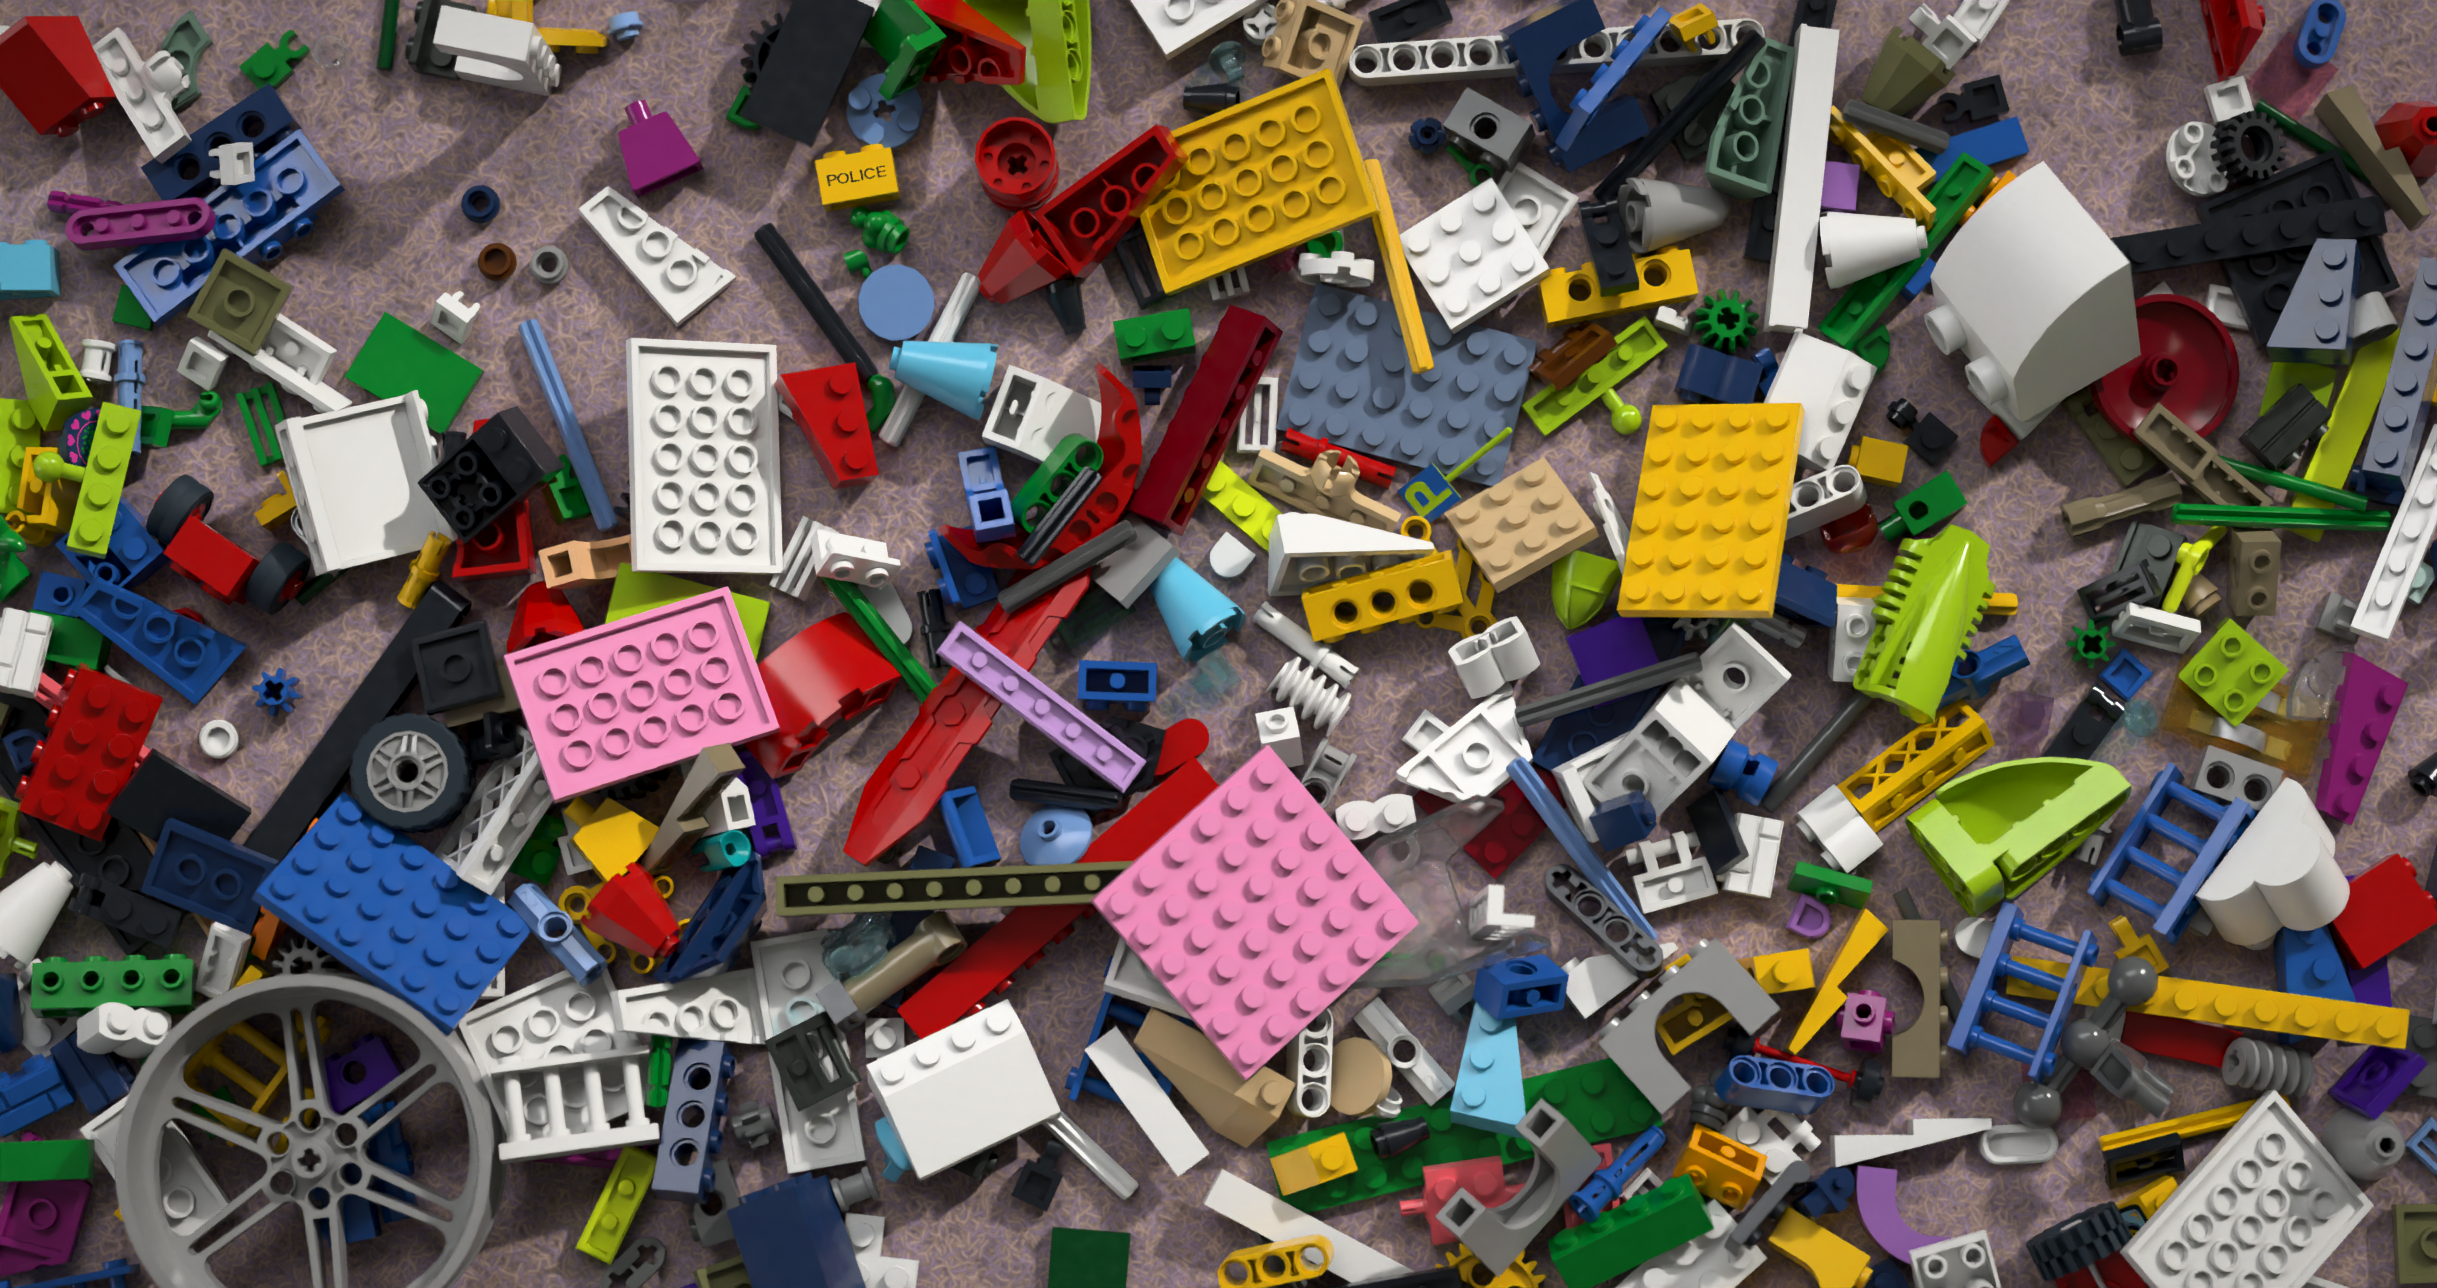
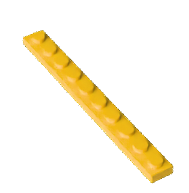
M2012 956L2013 961L2064 979L2071 965L2070 963ZM2087 967L2073 1004L2098 1007L2110 992L2107 985L2110 969ZM2009 975L2007 978L2006 995L2057 1001L2059 995L2057 992ZM2158 976V988L2148 1002L2138 1006H2128L2125 1010L2128 1012L2402 1050L2406 1048L2410 1010L2165 976Z

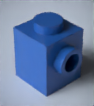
M41 571L33 609L84 620L72 611L71 607L90 584L83 579Z

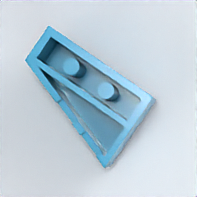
M26 240L24 244L0 242V300L61 297L60 251L48 245V242L45 240Z
M1475 1001L1450 1108V1121L1454 1124L1525 1139L1515 1129L1518 1123L1526 1116L1516 1019L1513 1017L1497 1020Z

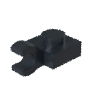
M1051 1138L1039 1163L1028 1158L1011 1195L1047 1212L1064 1174L1053 1169L1065 1145Z

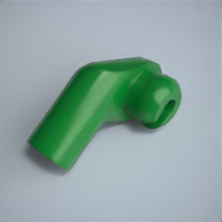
M880 374L874 375L867 383V389L872 393L873 407L867 412L866 416L869 430L873 434L887 420L896 403L894 384L889 378Z

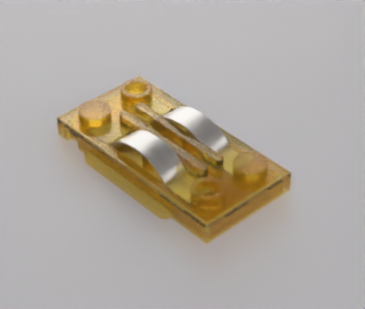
M2187 654L2181 656L2158 728L2189 738L2191 745L2202 749L2207 745H2211L2284 770L2287 773L2308 778L2331 704L2299 694L2294 687L2278 682L2238 726H2233L2178 677V673L2193 658Z

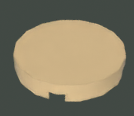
M1352 1037L1342 1040L1332 1048L1330 1105L1338 1112L1353 1116L1371 1114L1378 1108L1376 1106L1380 1101L1385 1100L1389 1094L1393 1077L1391 1061L1387 1053H1383L1379 1047L1380 1045L1375 1041Z

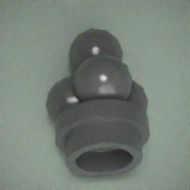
M1718 1068L1712 1071L1709 1076L1710 1086L1699 1085L1692 1091L1691 1098L1693 1103L1689 1113L1692 1115L1690 1123L1693 1126L1698 1123L1719 1133L1720 1127L1726 1125L1727 1115L1732 1111L1733 1105L1720 1099L1714 1087L1715 1080L1724 1069Z

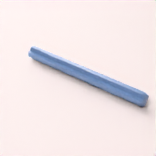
M536 319L524 321L518 326L519 332L597 528L601 532L612 530L618 526V520L541 327Z
M1515 758L1507 765L1506 771L1590 883L1655 941L1657 933L1526 758Z

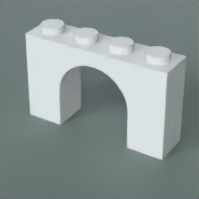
M441 5L433 43L440 52L457 55L454 71L460 79L550 96L552 86H558L561 77V64H557V58L534 23Z

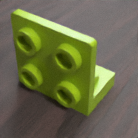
M2224 617L2215 627L2218 631L2178 673V677L2233 726H2238L2289 669L2231 618Z

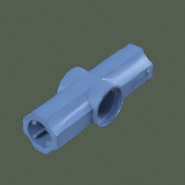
M534 881L528 884L524 883L518 887L507 901V904L531 928L532 933L542 943L545 952L555 957L581 987L586 984H592L601 977L602 972L608 966L606 960L577 930L570 916L564 911H560ZM562 929L566 931L558 938L549 937L555 930Z

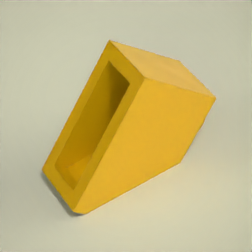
M1344 1132L1270 1158L1283 1196L1358 1170Z

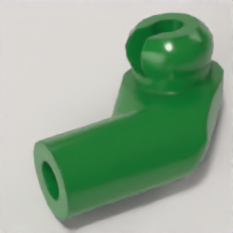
M205 391L199 396L200 399L190 411H174L170 430H203L208 428L221 413L223 403L219 395L214 391Z

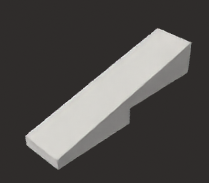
M1991 1118L1907 1119V1134L1830 1135V1167H1840L1991 1129Z

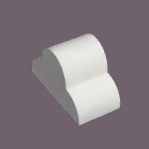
M2286 777L2195 896L2225 941L2236 945H2252L2270 938L2282 926L2297 931H2309L2327 925L2345 908L2349 899L2350 889L2347 879L2333 858L2335 854L2333 835L2304 788L2298 782Z

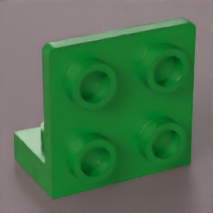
M882 0L864 35V39L889 64L884 72L886 78L878 90L888 102L918 87L947 38L913 0Z

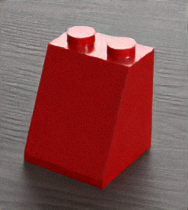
M24 16L0 35V88L40 135L57 134L60 138L70 136L80 129L79 124L103 113L105 110L104 106L116 97L78 16Z

